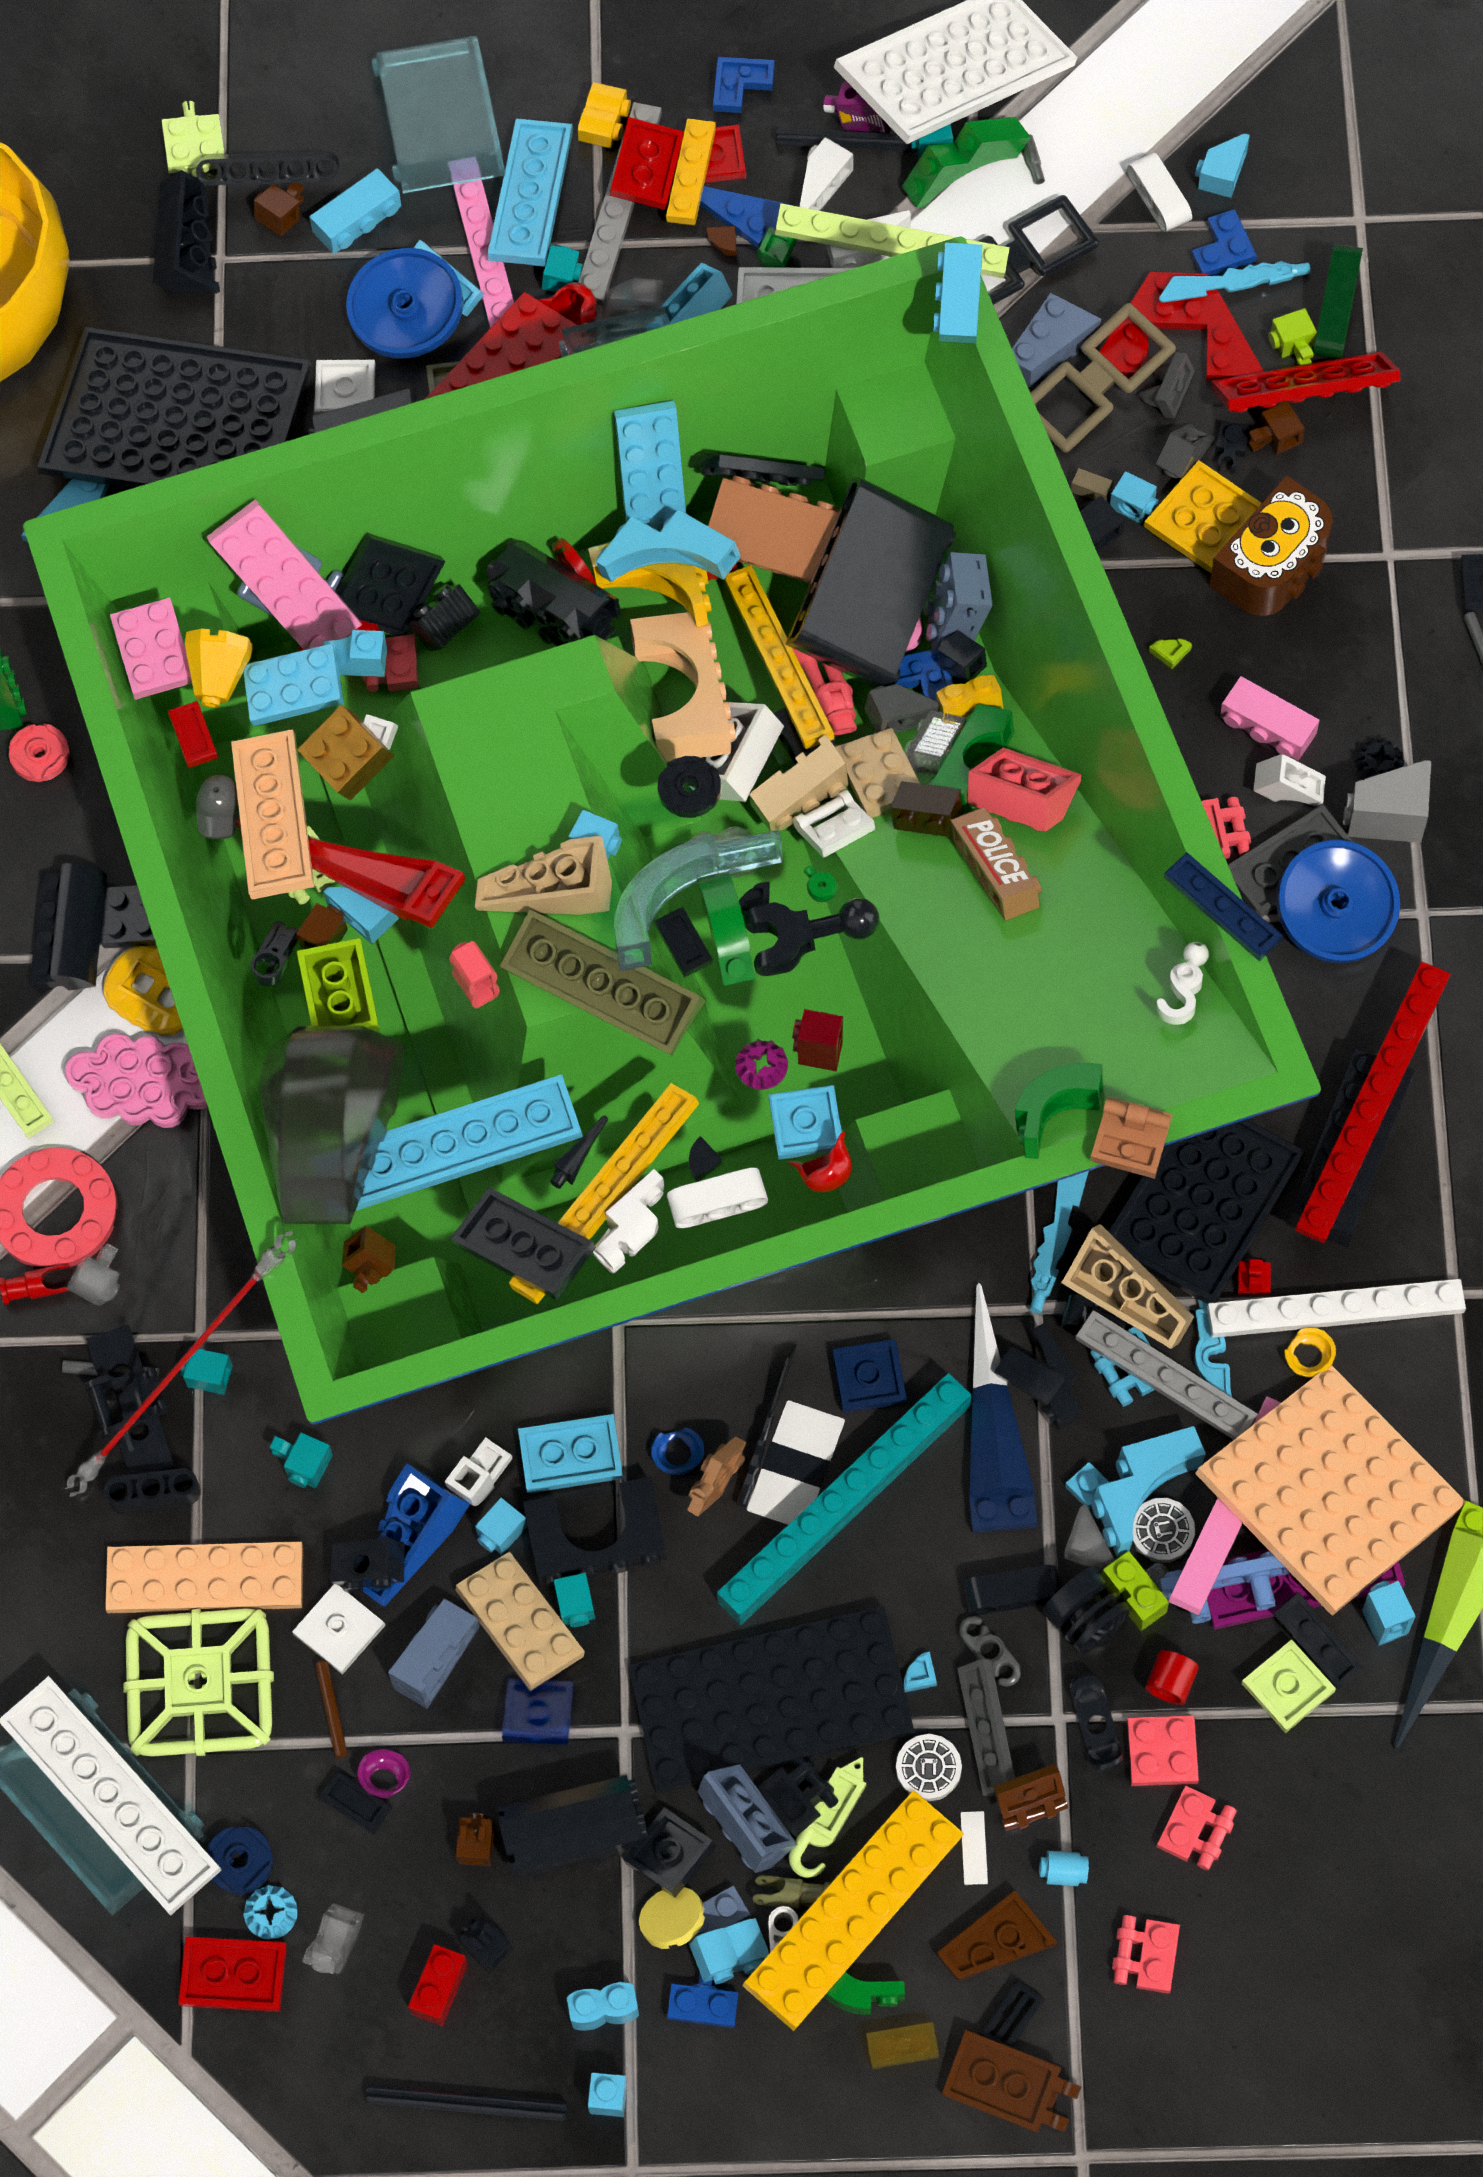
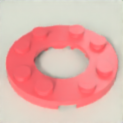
M67 1148L42 1149L17 1160L0 1178V1243L13 1258L33 1268L34 1266L46 1268L63 1264L72 1267L92 1257L110 1237L114 1228L116 1210L118 1209L116 1192L108 1174L99 1163L88 1155ZM48 1180L72 1183L80 1190L84 1198V1211L79 1222L71 1230L60 1235L46 1236L37 1233L27 1225L23 1217L24 1202L27 1195L36 1185Z

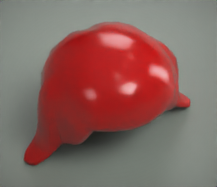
M569 283L561 287L554 295L538 300L580 326L583 332L596 318L595 296L583 283Z
M845 1131L840 1133L836 1144L830 1152L803 1163L799 1161L788 1162L796 1167L803 1182L812 1191L829 1192L842 1186L850 1177L852 1161L844 1141Z

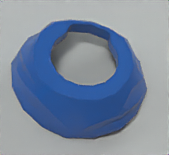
M684 1427L683 1430L667 1434L660 1432L651 1447V1457L656 1466L663 1472L674 1476L684 1475L693 1471L704 1456V1443L698 1433L687 1427ZM681 1439L689 1447L691 1456L685 1464L673 1465L667 1460L665 1453L668 1442Z

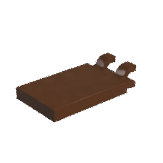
M965 2030L942 2095L1037 2133L1042 2123L1065 2132L1070 2119L1052 2112L1057 2095L1061 2093L1077 2099L1082 2086L1059 2078L1062 2067Z

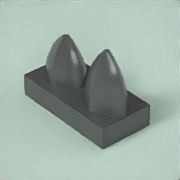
M1176 352L1172 362L1165 363L1154 371L1156 377L1163 381L1162 385L1153 386L1138 393L1145 403L1160 408L1165 418H1175L1195 370L1187 354Z

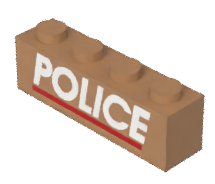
M983 807L952 819L951 826L955 845L1003 919L1007 921L1040 908L1038 894L1041 893L1040 883L1035 875L1030 876L1028 873V867L1024 858L1016 855L1011 838L1009 836L1004 837L1002 834V828L997 817L992 818L987 809Z

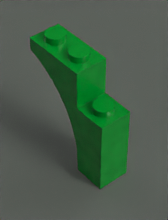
M1016 117L966 122L953 143L928 145L902 185V188L917 208L925 207L947 186L969 172L993 162L1017 158L1031 137Z

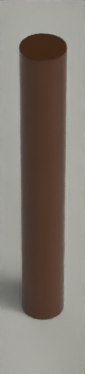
M320 1661L315 1664L335 1759L347 1757L348 1752L328 1662Z

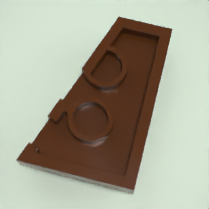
M1014 1890L939 1950L937 1957L957 1981H961L1057 1946L1058 1942Z

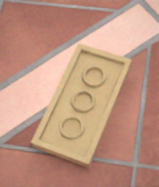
M510 1551L456 1584V1592L473 1615L478 1618L479 1623L530 1691L584 1657L585 1651Z

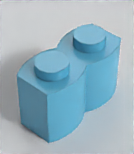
M756 1918L704 1933L695 1937L689 1944L703 1981L714 1980L715 1984L732 1979L734 1972L744 1970L745 1975L752 1974L770 1954Z
M619 1982L610 1984L601 1991L582 1989L573 1992L567 1997L573 2029L593 2030L606 2022L624 2024L633 2021L639 2016L634 1985L631 1983Z

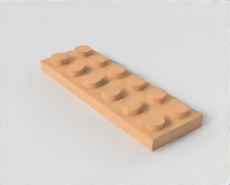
M294 730L232 741L248 892L251 900L314 887Z
M302 1542L107 1548V1613L192 1611V1609L215 1611L243 1608H302Z

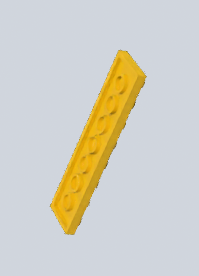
M913 1790L742 1986L789 2028L795 2031L957 1844L964 1833Z

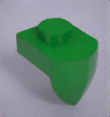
M769 227L759 250L756 251L757 260L763 268H785L797 239L775 235L776 229Z

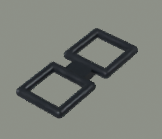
M1060 195L1009 223L1008 231L1015 239L1013 242L1005 245V247H1010L1005 275L1010 283L989 294L993 305L1024 288L1025 282L1019 273L1034 266L1039 275L1047 276L1099 246V240L1066 195ZM1062 209L1084 242L1045 263L1022 229ZM989 235L978 240L979 242L998 245L995 239Z

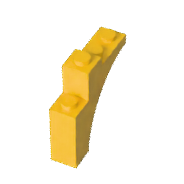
M610 543L588 548L594 578L597 586L600 588L632 587L661 593L681 604L690 613L697 627L709 625L707 612L712 611L708 593L702 594L706 592L705 584H709L706 570L686 564L660 563L629 571L610 582L602 577L596 564L599 553L603 548L608 547Z

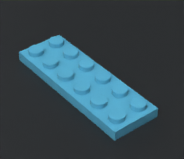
M516 119L488 249V261L546 266L573 134L572 124Z
M674 401L614 411L625 522L627 523L632 516L661 532L665 521L670 517L672 518L677 510L686 514L677 410Z

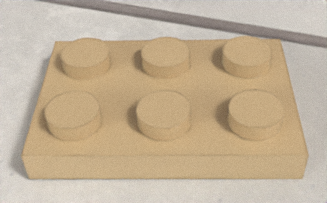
M892 728L835 747L846 762L848 781L862 809L871 818L891 812L890 807L901 781L920 784Z

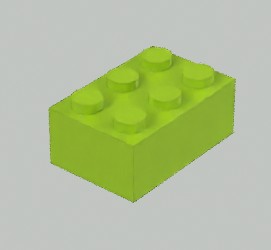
M357 938L297 951L318 1054L381 1041L382 1038L361 939Z

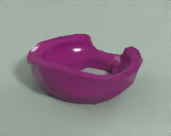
M379 1749L363 1757L359 1763L357 1774L359 1783L368 1794L387 1798L403 1789L410 1779L411 1771L403 1755L392 1750ZM377 1770H388L395 1775L398 1785L391 1791L379 1789L371 1783V1775Z

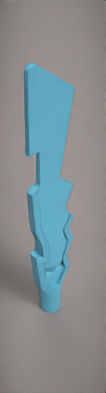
M1282 261L1275 264L1262 262L1256 266L1249 264L1243 270L1228 268L1224 276H1173L1160 295L1159 301L1166 303L1207 296L1206 291L1223 288L1228 292L1253 288L1262 283L1273 285L1292 280L1296 276L1310 274V264L1308 262L1301 264H1289Z
M1089 1171L1058 1181L1054 1223L1043 1228L1045 1242L1037 1249L1039 1256L1034 1262L1036 1274L1031 1280L1034 1293L1029 1309L1033 1313H1042L1045 1300L1050 1295L1058 1276L1059 1269H1056V1266L1064 1255L1072 1232V1228L1068 1225L1073 1205L1077 1207L1080 1205Z

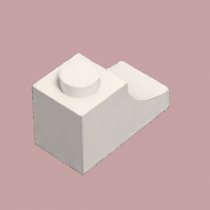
M1280 754L1256 764L1254 791L1274 802L1292 800L1315 807L1323 804L1326 776L1284 754Z

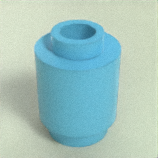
M1047 1851L1046 1857H1040L1039 1877H1045V1884L1078 1887L1079 1883H1087L1088 1857L1080 1856V1853L1062 1851Z

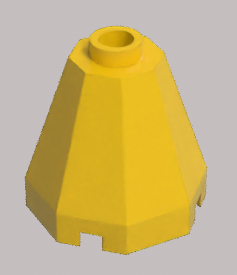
M202 628L186 632L185 648L194 696L196 699L201 700V705L218 708L221 703L229 701L251 658L252 643H250L249 638L229 631L218 630V635H210V629Z

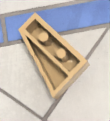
M826 734L818 740L821 745L808 756L802 752L795 758L798 763L784 773L779 770L749 794L752 807L770 833L777 829L782 831L788 828L793 823V817L813 811L820 806L822 801L829 797L835 798L837 793L845 790L846 786H848L846 762Z

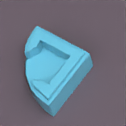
M930 1652L918 1656L907 1669L904 1677L905 1692L937 1686Z

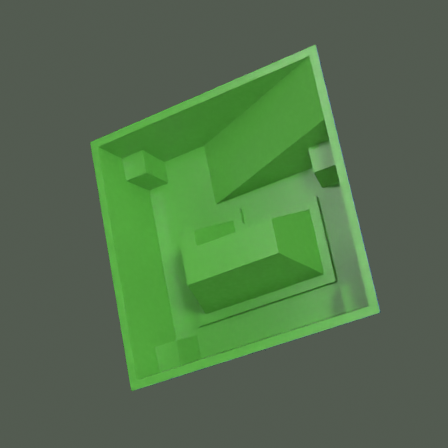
M959 236L60 510L24 523L23 528L258 1266L265 1259L264 1255L275 1248L274 1242L278 1235L293 1231L291 1236H283L281 1240L282 1247L271 1255L274 1260L278 1253L288 1251V1242L290 1240L298 1239L295 1240V1250L290 1254H284L281 1262L273 1266L267 1274H263L262 1279L302 1405L310 1424H318L1105 1166L1092 1162L1090 1159L1103 1117L1104 1105L1108 1097L1173 1114L1164 1145L1166 1146L1316 1097L1320 1094V1083L1267 957L1265 956L1261 961H1258L1164 878V873L1187 852L1242 900L982 277L980 280L977 342L939 341V332H933L934 313H941V301H935L936 283H943V271H937L938 252H945V242L968 244L964 237ZM668 401L675 402L686 514L707 526L710 522L722 479H732L727 478L725 475H701V469L690 468V458L694 455H727L825 468L824 480H812L811 486L779 485V482L771 481V483H764L748 479L751 483L756 484L755 488L760 489L761 484L769 485L779 489L778 491L783 492L785 497H789L790 492L807 497L808 500L812 501L811 504L817 506L818 501H822L840 509L852 478L861 477L952 523L954 525L953 531L956 532L952 545L946 549L940 567L946 563L950 552L986 554L992 607L975 639V642L985 648L987 667L976 677L994 675L1001 688L1003 709L1012 711L1014 735L1006 749L1082 774L1081 782L1063 820L1046 832L1037 831L1031 826L1012 822L1000 815L989 813L992 818L997 817L1004 837L1009 836L1015 847V853L1018 857L1022 856L1024 858L1030 876L1035 875L1041 886V893L1038 894L1040 908L1005 921L960 853L952 837L896 830L893 828L891 812L873 817L874 831L825 858L796 830L793 823L782 831L777 829L770 833L752 807L750 796H748L746 802L718 800L716 806L708 813L695 818L679 817L670 813L660 801L657 786L661 771L663 772L671 761L666 762L656 746L652 719L667 716L681 709L693 697L696 687L684 673L676 668L657 662H640L638 658L634 657L631 643L630 619L688 612L672 598L641 588H604L603 590L619 599L621 610L618 620L613 618L610 623L614 627L612 635L607 641L593 635L560 646H555L552 643L547 644L542 641L537 634L540 630L537 625H532L529 629L524 630L515 620L506 614L502 616L493 609L491 603L494 600L491 598L487 587L489 576L486 575V570L489 563L497 559L505 551L511 540L516 539L519 542H527L558 561L557 555L560 552L559 550L554 552L552 544L558 539L563 538L576 550L594 577L588 548L611 543L619 527L626 524L614 411ZM255 499L295 545L322 561L319 573L326 581L334 570H339L344 574L347 573L366 534L370 533L440 555L446 561L424 603L429 605L436 598L433 594L443 585L448 584L452 586L460 584L481 612L460 633L452 638L448 644L436 651L429 652L415 632L412 631V628H410L407 635L415 634L417 641L419 688L389 692L387 683L378 684V691L369 692L367 691L366 683L363 681V676L340 675L344 702L342 705L355 713L362 722H364L367 714L398 725L390 748L394 757L351 801L337 793L298 751L307 827L310 826L321 841L378 853L434 860L464 872L465 876L464 883L433 928L409 918L404 920L399 917L382 936L371 944L346 922L348 931L340 942L357 938L361 939L382 1040L319 1054L314 1040L297 951L304 950L300 946L299 941L288 958V966L284 971L283 978L275 985L263 986L258 984L252 976L251 961L258 953L276 921L285 923L286 928L289 930L292 926L300 929L316 903L327 908L328 905L326 904L323 892L327 888L319 893L314 887L305 889L310 899L302 905L295 898H291L288 893L251 900L248 892L241 829L237 826L234 834L224 839L201 836L197 824L196 797L201 784L211 776L224 775L236 782L232 741L293 729L298 749L340 705L253 726L249 717L244 672L229 701L221 703L218 708L201 705V700L196 699L194 696L192 684L135 700L110 614L170 598L184 646L186 632L202 628L210 629V635H218V630L249 638L250 643H252V653L248 664L297 652L300 645L275 617L238 596L237 590L243 580L207 539L209 534ZM737 561V570L750 566ZM752 566L788 638L810 583ZM939 567V569H938V572H937V574H936V577H935L934 581H937V579H938V577H939L940 567ZM719 577L718 579L708 580L709 584H705L706 592L702 594L708 593L712 611L707 612L708 622H710L712 630V640H709V642H715L717 660H714V662L719 661L721 668V680L718 681H724L726 700H723V702L765 704L772 713L785 708L725 584V580ZM923 609L920 614L924 632L922 641L915 649L906 652L904 656L932 650L931 642L927 641L926 637L928 616H924ZM384 632L385 638L396 637L395 635ZM817 660L825 684L830 683L822 663ZM843 672L842 674L846 682L853 690V710L856 713L854 721L857 729L852 733L834 735L836 746L876 733L864 709L869 691L875 688ZM921 685L907 688L923 695ZM198 701L218 759L188 768L168 710ZM938 709L934 724L895 733L920 784L929 785L930 779L937 775L943 757L948 756L955 736L960 735L961 732L947 733L940 720ZM779 738L751 792L779 770L784 773L795 766ZM988 755L978 759L969 767V769H973L974 767H976L992 755ZM848 781V786H846L845 790L851 794L853 800L861 807ZM689 786L684 789L687 792L693 791ZM829 797L820 803V806L835 798ZM972 806L970 812H973L980 808ZM842 808L811 826L814 828L845 810ZM582 810L617 823L619 837L622 838L616 855H610L608 859L612 879L610 911L582 915L539 914L700 995L706 1000L682 1037L673 1056L502 969L500 965L527 913L477 910L475 908L478 879L509 865L519 866L534 859L533 855L542 851L544 854L561 848L560 844L569 840V835ZM812 865L817 873L827 872L835 878L838 888L835 896L830 901L821 903L810 897L807 891L809 877L804 873L806 867ZM728 871L738 900L747 891L752 889L754 885L761 882H770V903L783 904L793 911L807 910L809 920L838 914L843 904L853 898H864L876 906L879 912V925L876 931L865 939H852L843 932L814 939L815 951L804 954L799 964L792 971L773 976H760L757 974L754 968V960L759 952L773 947L778 938L771 933L753 934L746 929L755 979L724 986L721 980L710 926L702 907L697 878ZM335 882V883H333L332 885H330V886H328V887H344V886L341 885V884H339V883H337V882ZM681 907L686 911L713 959V964L685 978L654 925V920ZM1195 941L1205 944L1209 951V958L1204 965L1199 966L1203 978L1201 989L1198 993L1194 994L1196 999L1195 1014L1191 1020L1184 1024H1169L1158 1016L1156 1010L1157 1000L1160 998L1164 999L1172 1009H1181L1185 1006L1171 989L1170 973L1174 966L1186 962L1183 952L1189 943ZM463 942H476L497 974L496 983L500 988L499 995L478 1009L471 1005L452 976L453 967L449 962L452 950ZM270 961L260 963L256 967V971L264 975ZM276 964V967H275V970H274L273 973H275V972L278 970V968H279L278 964ZM804 1009L843 1016V1046L837 1072L798 1064V1052L793 1051L794 1039H792L795 1021L796 1019L802 1020ZM758 1038L761 1041L772 1040L776 1045L783 1048L788 1059V1070L784 1079L778 1085L764 1090L754 1089L745 1085L738 1077L735 1066L737 1053L743 1049L745 1043L750 1044ZM767 1054L762 1056L760 1060L754 1059L756 1074H758L763 1066H771L767 1063ZM1073 1063L1102 1064L1103 1091L1100 1110L1070 1109L1056 1114L1044 1127L1039 1159L1025 1158L1024 1144H1019V1131H1016L1015 1107L1019 1096L1026 1086L1044 1072L1062 1065ZM561 1074L583 1137L602 1116L608 1117V1122L592 1145L573 1185L566 1181L561 1189L554 1187L550 1183L551 1178L554 1176L553 1173L556 1171L553 1164L583 1137L330 1219L310 1159L311 1155ZM671 1083L697 1098L699 1105L633 1185V1187L636 1186L653 1169L663 1177V1196L653 1206H646L658 1219V1231L635 1256L631 1257L629 1254L623 1253L625 1264L614 1274L609 1272L592 1253L558 1300L545 1294L540 1302L536 1304L511 1288L509 1282L513 1276L462 1250L451 1241L452 1235L488 1187L558 1223ZM834 1085L841 1131L846 1133L844 1141L852 1161V1172L847 1181L839 1188L829 1192H815L803 1182L796 1167L788 1162L799 1161L803 1163L816 1159L826 1153L779 1160L768 1095ZM701 1136L722 1159V1164L702 1180L747 1168H758L768 1202L764 1206L751 1211L688 1228H677L668 1203L667 1193L680 1186L695 1183L689 1167V1153L694 1142ZM607 1219L590 1238L594 1245L598 1243L608 1228L612 1230L607 1225ZM364 1226H368L396 1245L395 1267L390 1275L382 1277L377 1284H367V1291L361 1293L353 1287L355 1274L342 1266L344 1241Z

